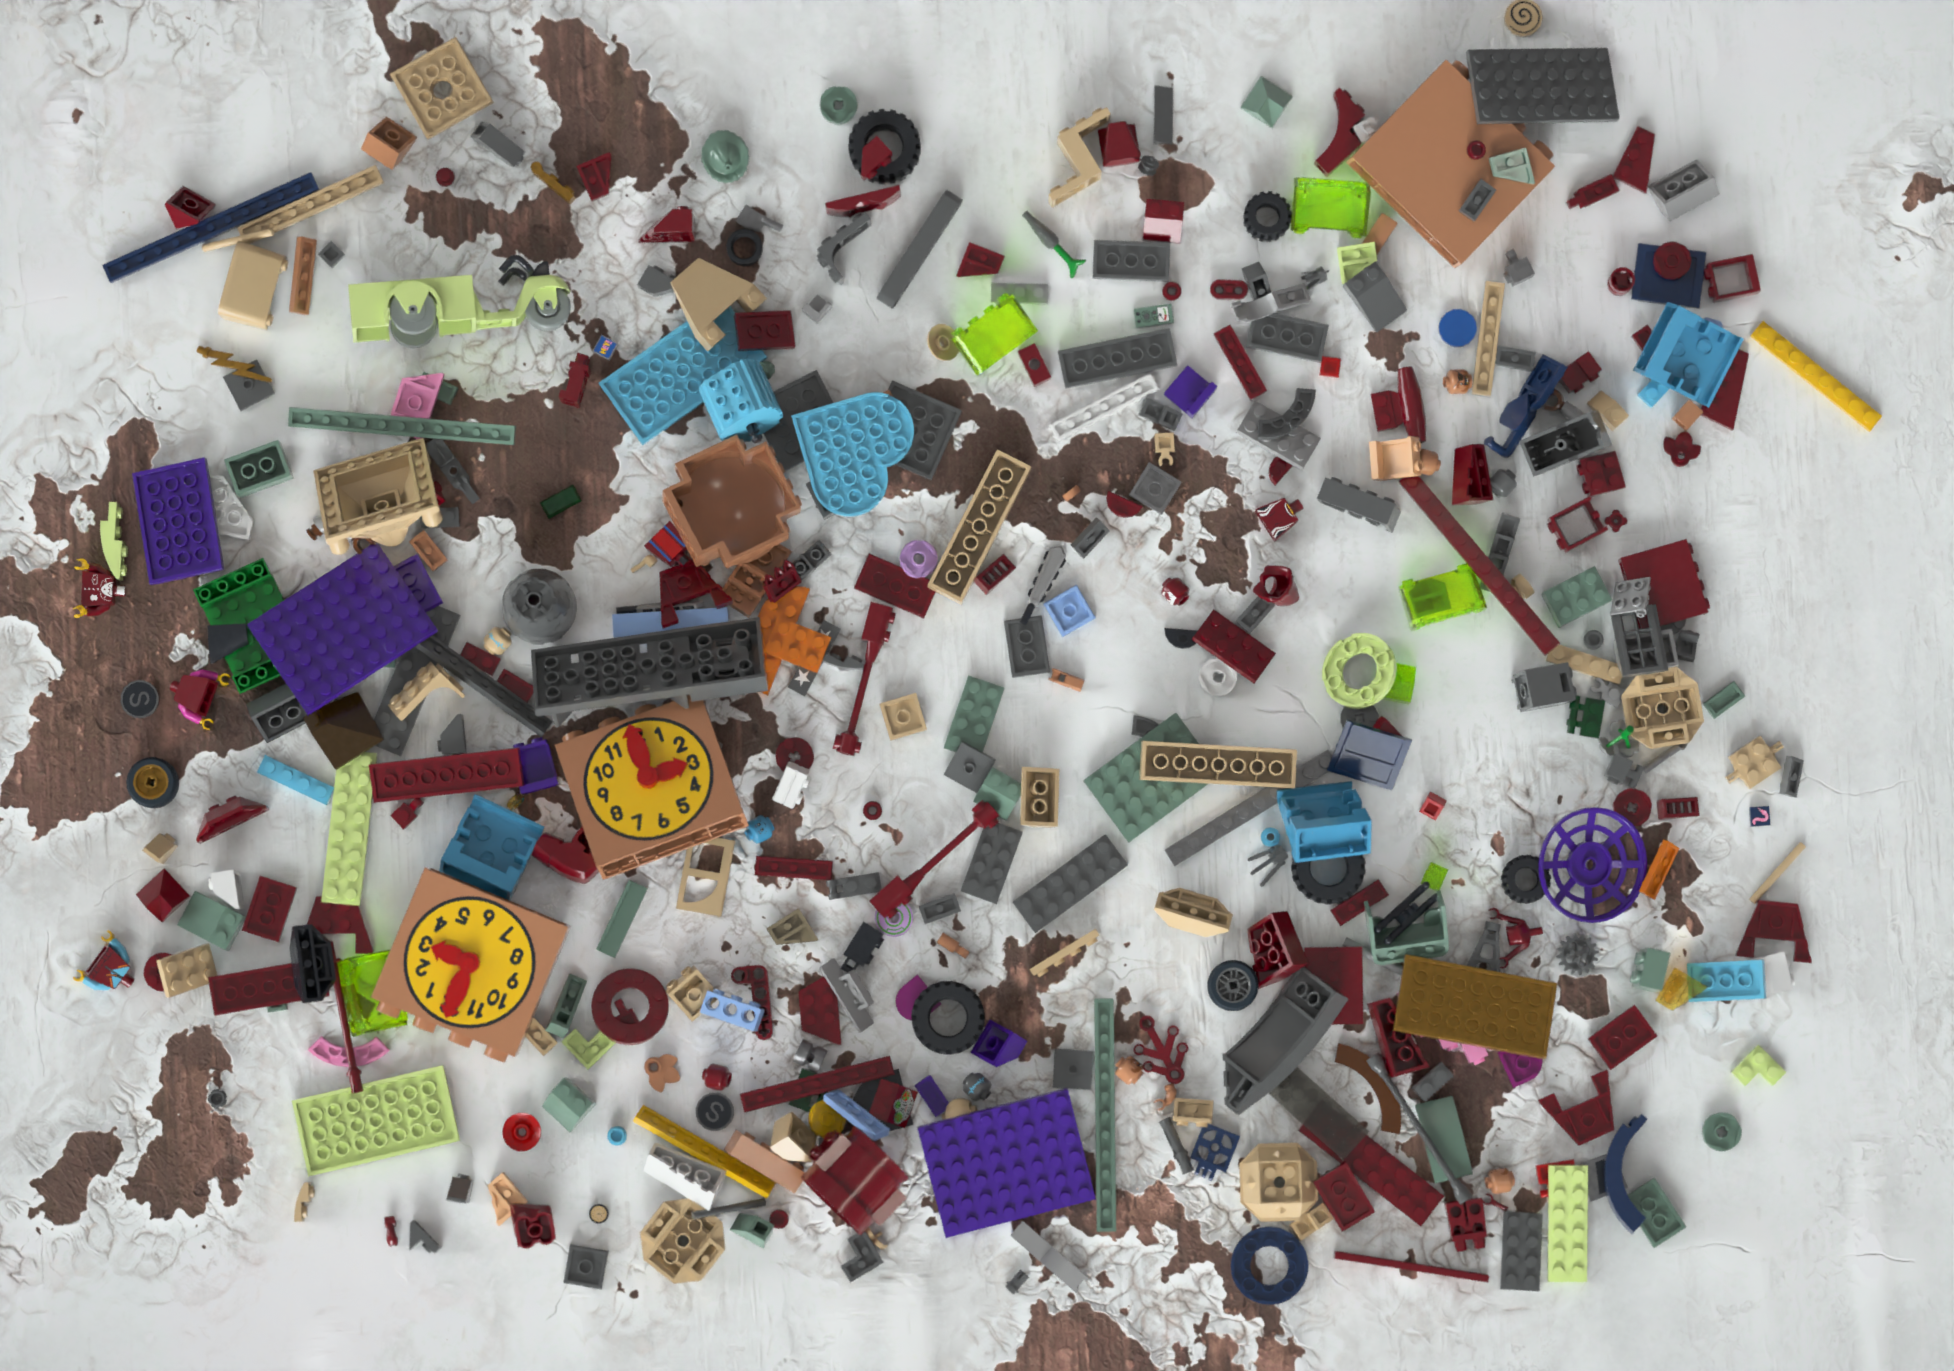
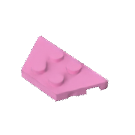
M437 373L402 378L391 415L430 419L445 374Z

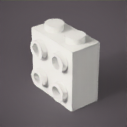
M1785 952L1749 959L1764 960L1766 995L1793 990L1795 980L1793 974L1789 973L1790 959L1788 955H1785Z

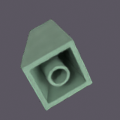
M564 1077L551 1091L542 1107L571 1133L596 1103L569 1078Z

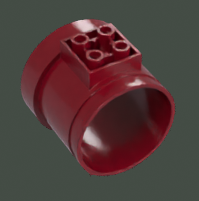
M856 1126L845 1136L837 1130L829 1131L823 1137L824 1141L819 1146H814L809 1152L811 1155L808 1158L813 1164L800 1178L845 1223L859 1235H862L873 1222L881 1226L907 1199L899 1189L909 1177L877 1144Z

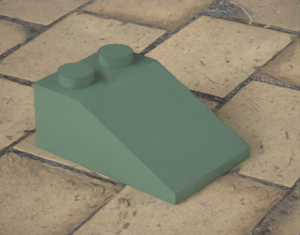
M195 891L177 925L229 951L246 916Z

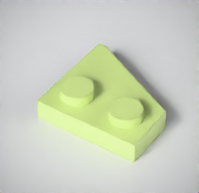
M1375 242L1337 248L1342 284L1375 261H1378Z

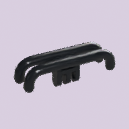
M1423 882L1374 927V932L1380 933L1394 919L1399 922L1400 925L1384 939V944H1391L1437 902V893H1435L1420 907L1414 903L1430 887L1429 882Z

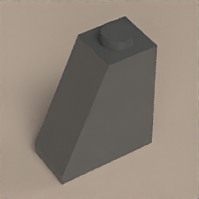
M481 122L470 136L509 166H518L524 159L525 151L490 123Z

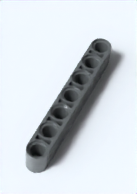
M949 190L944 192L879 292L877 300L892 309L896 306L959 209L963 199Z

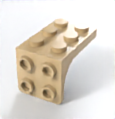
M430 661L425 667L419 669L417 676L412 681H408L399 694L391 698L388 706L403 721L434 689L441 687L450 688L464 698L465 695L462 692L464 688L440 664L435 666Z

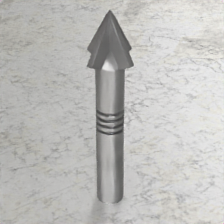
M1688 743L1673 745L1665 753L1663 752V754H1660L1644 765L1643 771L1648 773L1664 762L1666 758L1668 759L1669 756L1671 757L1678 751L1684 750Z

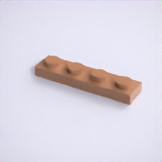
M302 236L297 237L289 312L309 315L317 240Z

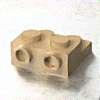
M694 965L684 968L681 972L682 976L678 980H671L666 985L667 989L665 990L692 1022L702 1014L700 1010L707 990L713 991L714 989ZM716 997L711 1000V1005L718 1000Z

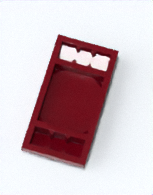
M896 185L825 203L827 215L851 218L856 213H863L873 209L883 210L901 197L900 186Z

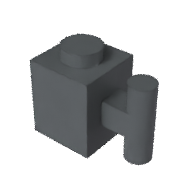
M1614 754L1604 776L1608 777L1607 781L1615 785L1624 783L1626 777L1631 779L1628 786L1635 789L1644 767L1637 765L1635 771L1630 769L1633 761Z

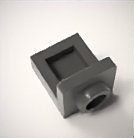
M1691 630L1680 631L1676 643V652L1679 660L1694 662L1699 633Z

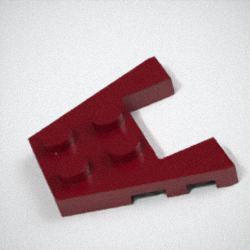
M693 560L685 568L677 565L659 572L661 625L663 629L679 623L673 608L677 604L710 593L716 609L733 604L732 598L723 591V588L711 578V575L701 565L696 567Z
M316 896L307 925H314L322 934H356L355 954H374L359 906L322 903V896Z
M1758 900L1735 956L1754 958L1755 938L1793 941V962L1812 963L1798 904Z
M1607 1069L1590 1076L1598 1093L1596 1097L1562 1111L1554 1093L1538 1100L1539 1104L1578 1146L1614 1131Z

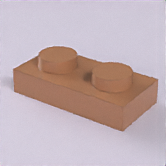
M425 530L409 541L433 572L448 561Z

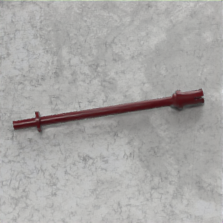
M330 941L336 981L333 986L349 1065L346 1076L349 1077L351 1094L364 1091L360 1076L362 1071L356 1065L337 965L342 960L341 958H336L333 941Z

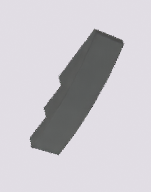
M1505 513L1501 514L1488 558L1502 575H1504L1520 522V518ZM1481 581L1479 589L1489 591Z

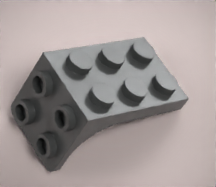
M860 213L855 216L850 225L840 227L836 231L838 234L832 238L830 236L821 242L822 245L817 248V260L823 268L827 267L829 269V276L834 283L838 282L840 285L844 283L842 275L833 263L834 257L843 246L871 226V219L867 213L863 215Z

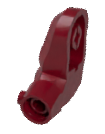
M583 826L576 832L571 842H564V839L545 832L534 846L532 857L547 868H551L560 876L571 881L586 884L599 872Z

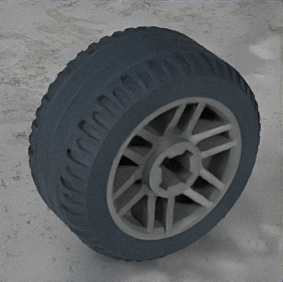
M1228 960L1217 965L1210 973L1207 982L1208 994L1213 1003L1227 1011H1239L1249 1006L1256 998L1259 988L1258 978L1254 970L1248 964L1238 960ZM1231 982L1236 983L1235 989L1230 988Z

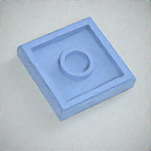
M1077 585L1043 604L1062 637L1096 618Z

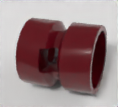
M1625 267L1617 268L1607 280L1608 290L1615 296L1627 294L1635 283L1634 273Z

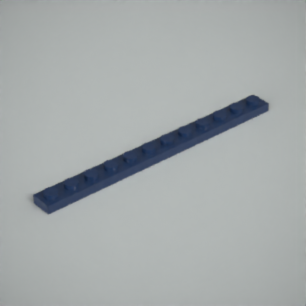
M312 172L307 173L204 219L198 224L186 227L103 264V269L109 282H116L319 191L318 185Z

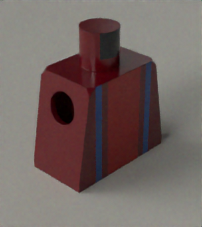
M671 521L644 545L649 553L670 567H673L678 562L685 568L691 562V559L686 555L688 550Z

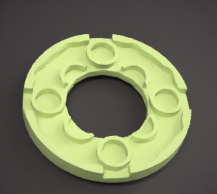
M1355 633L1344 640H1339L1330 649L1324 660L1322 680L1327 689L1326 691L1332 699L1344 707L1361 709L1376 704L1386 696L1395 681L1397 664L1392 649L1382 639L1369 633ZM1361 653L1369 654L1377 664L1376 677L1371 684L1361 689L1350 688L1343 679L1345 664L1354 655Z

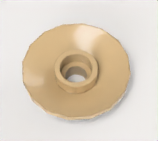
M937 324L928 332V347L937 359L950 361L957 356L960 349V341L957 333L950 326Z

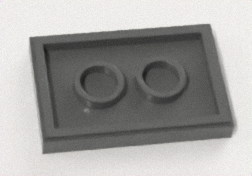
M1042 615L1030 617L1027 625L1020 623L1021 618L1004 621L1012 678L1050 673Z

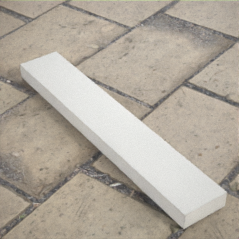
M1150 372L1049 424L1056 440L1060 442L1159 391V387Z

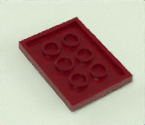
M1304 947V953L1308 961L1305 967L1348 998V1001L1332 1025L1363 1024L1362 947Z

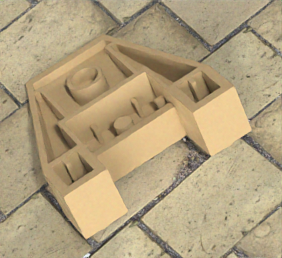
M700 258L696 259L670 282L694 337L707 352L725 336L723 331L714 323L718 316L735 301L745 312H753L767 299L753 283Z

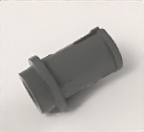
M1020 1269L1010 1282H1006L1007 1285L1005 1287L1014 1295L1016 1292H1019L1018 1289L1029 1277Z

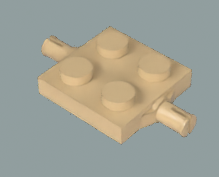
M1758 736L1728 756L1733 765L1734 772L1725 777L1728 780L1727 782L1730 784L1737 778H1740L1748 789H1751L1782 767L1776 760L1775 753L1784 748L1781 745L1782 743L1778 741L1770 747L1761 736Z

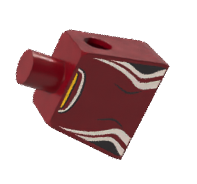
M1282 498L1257 508L1255 513L1272 540L1276 542L1298 522L1295 514L1304 508L1298 499L1288 504L1286 499Z

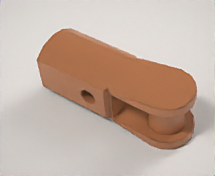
M1052 668L1053 673L1051 678L1049 677V681L1081 692L1084 679ZM1060 674L1066 676L1064 682L1058 681Z

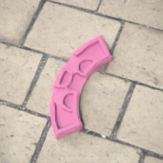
M323 1036L308 1049L314 1056L324 1062L336 1066L349 1067L345 1047L334 1045ZM377 1036L364 1045L353 1047L357 1066L372 1063L390 1051Z

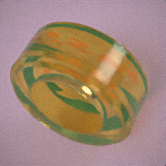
M516 793L508 801L507 807L514 811L522 804L525 797L521 793Z

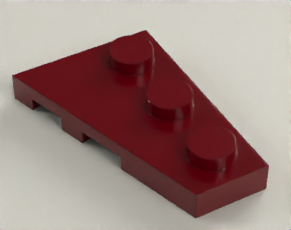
M1638 126L1613 174L1614 179L1644 194L1647 193L1655 134Z

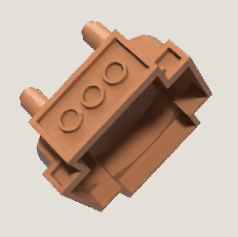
M734 435L675 463L674 469L681 482L663 490L662 502L696 567L708 565L711 560L721 558L726 569L733 565L748 563L762 557L775 545L788 540L790 529L787 519L800 513L802 502L799 496H795L792 492L793 485L790 479L785 478L783 474L785 473L784 468L780 462L777 463L775 459L776 453L772 446H768L767 442L746 450L747 447L743 439L739 440L738 436Z

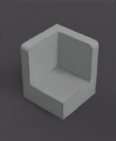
M816 295L809 304L807 303L802 308V311L818 324L832 308V304L827 303L819 295Z

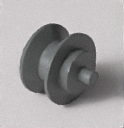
M1143 156L1138 169L1144 175L1152 176L1155 175L1159 162L1153 156Z

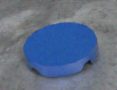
M1453 309L1447 312L1441 318L1438 326L1441 339L1452 347L1468 345L1474 339L1477 331L1474 317L1462 309Z

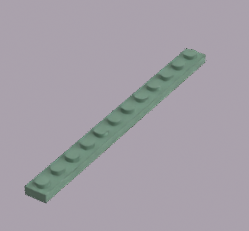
M289 407L288 427L515 445L516 426Z
M1094 999L1097 1232H1116L1114 999Z

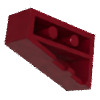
M1470 444L1456 448L1454 450L1452 505H1477L1492 501L1493 494L1484 444Z

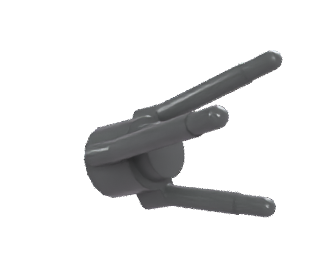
M1281 845L1276 848L1273 846L1264 852L1248 858V861H1252L1269 854L1268 857L1270 858L1251 871V875H1254L1271 862L1274 865L1277 864L1260 883L1261 887L1269 881L1281 866L1286 864L1284 860L1289 858Z

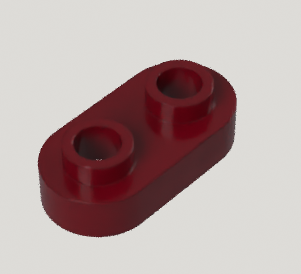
M1215 280L1210 286L1211 296L1218 300H1242L1248 293L1247 284L1241 280ZM1221 287L1223 292L1217 293L1216 288ZM1240 288L1242 293L1237 294L1235 289Z

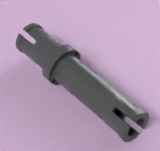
M1168 1117L1159 1121L1174 1153V1160H1177L1182 1174L1193 1171L1194 1168L1187 1155L1188 1151L1184 1149L1171 1118Z

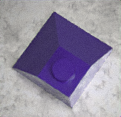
M989 1020L970 1053L995 1067H999L1017 1059L1027 1040Z

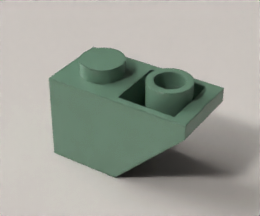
M739 1213L730 1231L764 1249L773 1233L774 1225L758 1216Z

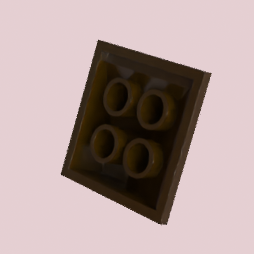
M359 692L326 704L312 714L303 717L312 736L335 770L384 740Z

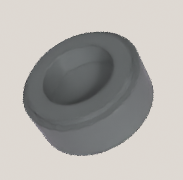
M1597 630L1587 632L1584 636L1585 646L1591 650L1598 649L1603 644V635Z

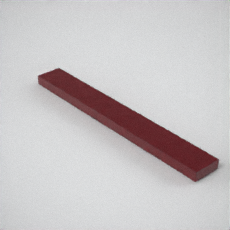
M886 1056L741 1093L740 1097L745 1113L895 1075L891 1057Z
M1335 1251L1333 1254L1334 1259L1487 1283L1489 1281L1487 1274Z

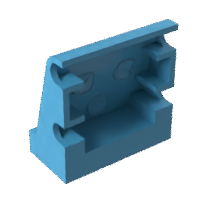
M1667 302L1633 371L1706 407H1710L1744 339L1679 305Z
M1352 781L1277 790V803L1292 847V857L1295 863L1371 854L1372 820L1366 809L1362 808V801L1356 789H1352Z
M475 794L470 807L467 808L457 827L454 838L451 839L441 858L439 871L511 901L532 856L534 846L544 831V826Z

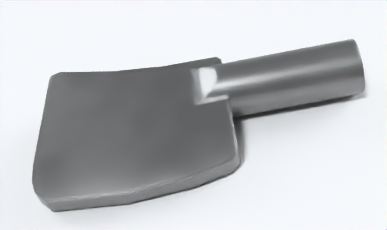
M748 205L744 206L736 219L738 224L758 232L762 230L764 225L779 232L783 228L782 224L758 213Z

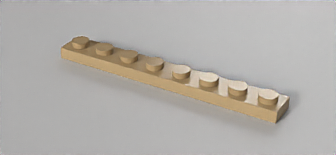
M374 165L246 223L237 229L240 236L271 228L276 233L382 185L384 181L377 166ZM257 239V240H253V241H249V242H244V243L252 244V243H254V242H256V241H258V240H261V239Z

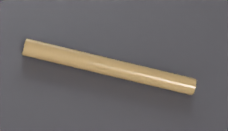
M271 228L202 244V249L206 252L236 245L238 241L249 242L274 236V230Z
M1800 842L1749 900L1755 904L1806 846Z

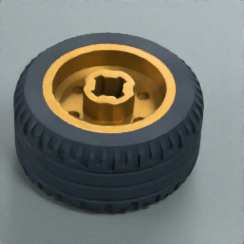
M147 757L136 762L129 770L126 780L127 790L131 798L139 805L147 808H160L166 806L175 798L179 789V777L175 768L167 761L156 757ZM152 779L156 780V781L154 782V786H151V785H150L151 782H152Z

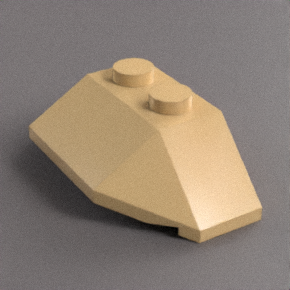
M1183 888L1159 892L1154 908L1168 926L1204 937L1228 932L1233 914L1228 912L1218 899Z

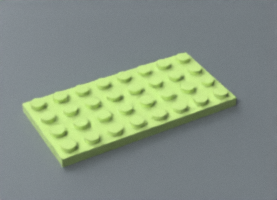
M444 1065L362 1084L364 1091L351 1094V1087L292 1100L308 1176L460 1141Z

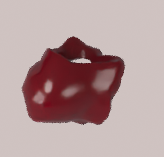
M1265 566L1263 573L1260 575V582L1253 588V593L1277 606H1290L1299 600V593L1294 582L1292 570L1285 566ZM1273 577V587L1270 593H1268L1265 588V582L1267 578Z

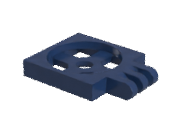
M1208 1124L1207 1127H1202L1190 1156L1191 1159L1199 1161L1194 1174L1198 1176L1200 1169H1203L1201 1177L1205 1178L1207 1172H1210L1208 1180L1212 1181L1217 1169L1226 1172L1240 1136ZM1208 1131H1217L1214 1140L1209 1141L1202 1138ZM1224 1134L1231 1141V1149L1224 1147L1221 1143ZM1212 1144H1218L1219 1149L1213 1151L1211 1148ZM1199 1145L1208 1148L1209 1153L1206 1160L1199 1154ZM1218 1154L1228 1156L1227 1160L1220 1164L1213 1163Z

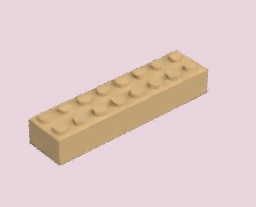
M997 449L927 585L929 589L962 605L1031 471V466Z
M1141 741L1139 780L1295 788L1297 750Z

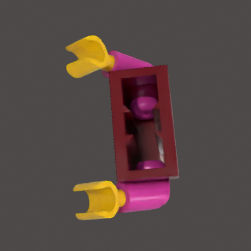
M201 669L192 672L190 675H183L180 682L173 681L170 685V691L175 692L174 701L179 703L178 708L183 716L197 724L201 723L204 729L210 730V728L205 726V721L212 723L214 721L210 718L204 719L202 716L206 717L219 684L216 680L221 685L227 686L229 683H224L221 679L223 677L230 678L229 674L218 675L217 672Z

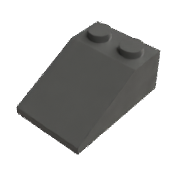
M1376 261L1344 283L1343 288L1376 333L1408 311Z

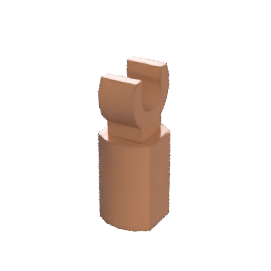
M942 933L937 941L945 949L952 953L956 952L965 959L970 953L961 947L959 942L945 933Z

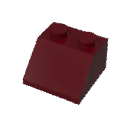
M1146 199L1142 240L1180 244L1184 202Z

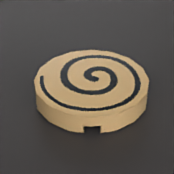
M1516 0L1512 2L1506 9L1504 16L1506 27L1512 34L1520 37H1527L1535 33L1540 28L1543 19L1540 7L1532 0Z

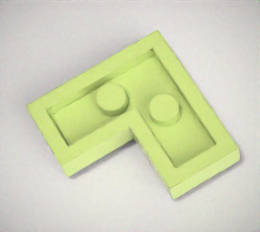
M576 1029L561 1042L587 1070L616 1044V1042L609 1040L601 1031L588 1042Z
M1757 1045L1731 1073L1744 1086L1758 1073L1773 1086L1786 1071Z

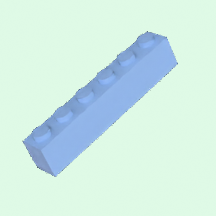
M728 608L675 610L679 623L664 629L661 625V611L612 614L613 637L617 638L728 622Z

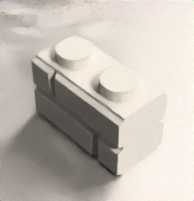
M791 761L788 762L772 798L773 801L791 809L794 808L795 804L799 805L804 795L801 793L802 788H807L811 777H808L810 770Z

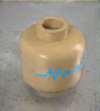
M505 627L492 628L484 637L485 649L492 655L503 654L512 644L511 633Z

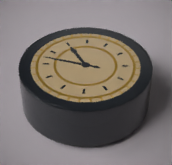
M596 1204L590 1209L589 1217L594 1223L600 1224L608 1219L609 1211L606 1206Z

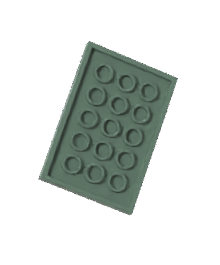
M1176 712L1083 780L1128 843L1208 785L1205 783L1139 780L1141 741L1199 744Z

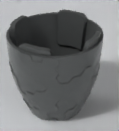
M526 570L509 582L502 597V613L507 627L515 636L533 645H544L545 643H553L561 639L571 628L576 617L577 603L572 588L562 576L550 570ZM531 595L539 596V603L537 605L529 604V597Z

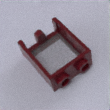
M1590 496L1547 519L1549 522L1547 523L1548 529L1552 534L1555 533L1558 539L1556 543L1559 549L1564 550L1565 553L1608 530L1607 527H1603L1599 519L1600 514L1597 510H1594L1590 503L1592 500Z

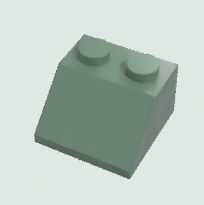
M992 767L973 802L976 804L982 800L985 803L988 802L1000 815L999 817L1007 821L1021 797V783Z

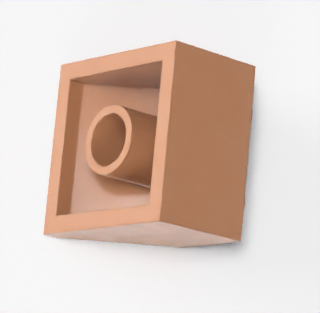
M386 116L367 133L361 150L393 170L406 156L417 140V136Z

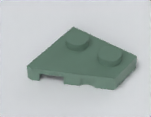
M1524 147L1488 158L1494 177L1535 184L1527 148Z

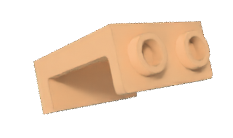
M1408 436L1404 439L1369 442L1372 480L1385 481L1421 476L1423 464L1420 459L1421 443L1418 437Z

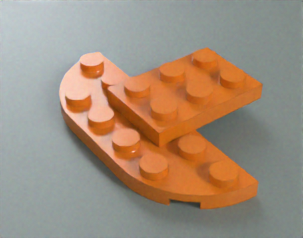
M796 586L775 603L770 602L768 598L759 612L758 617L760 618L763 633L768 691L761 693L767 696L782 660L818 673L831 641V637L797 624L809 594V588Z

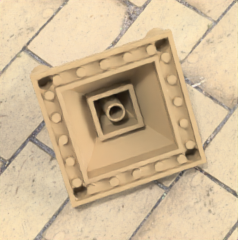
M424 438L313 470L325 540L333 554L342 555L346 553L350 546L347 540L348 537L371 538V540L379 544L394 547L403 542L408 527L418 520L420 516H422L424 524L429 527H436L442 522L443 517L438 506L430 468L431 459Z

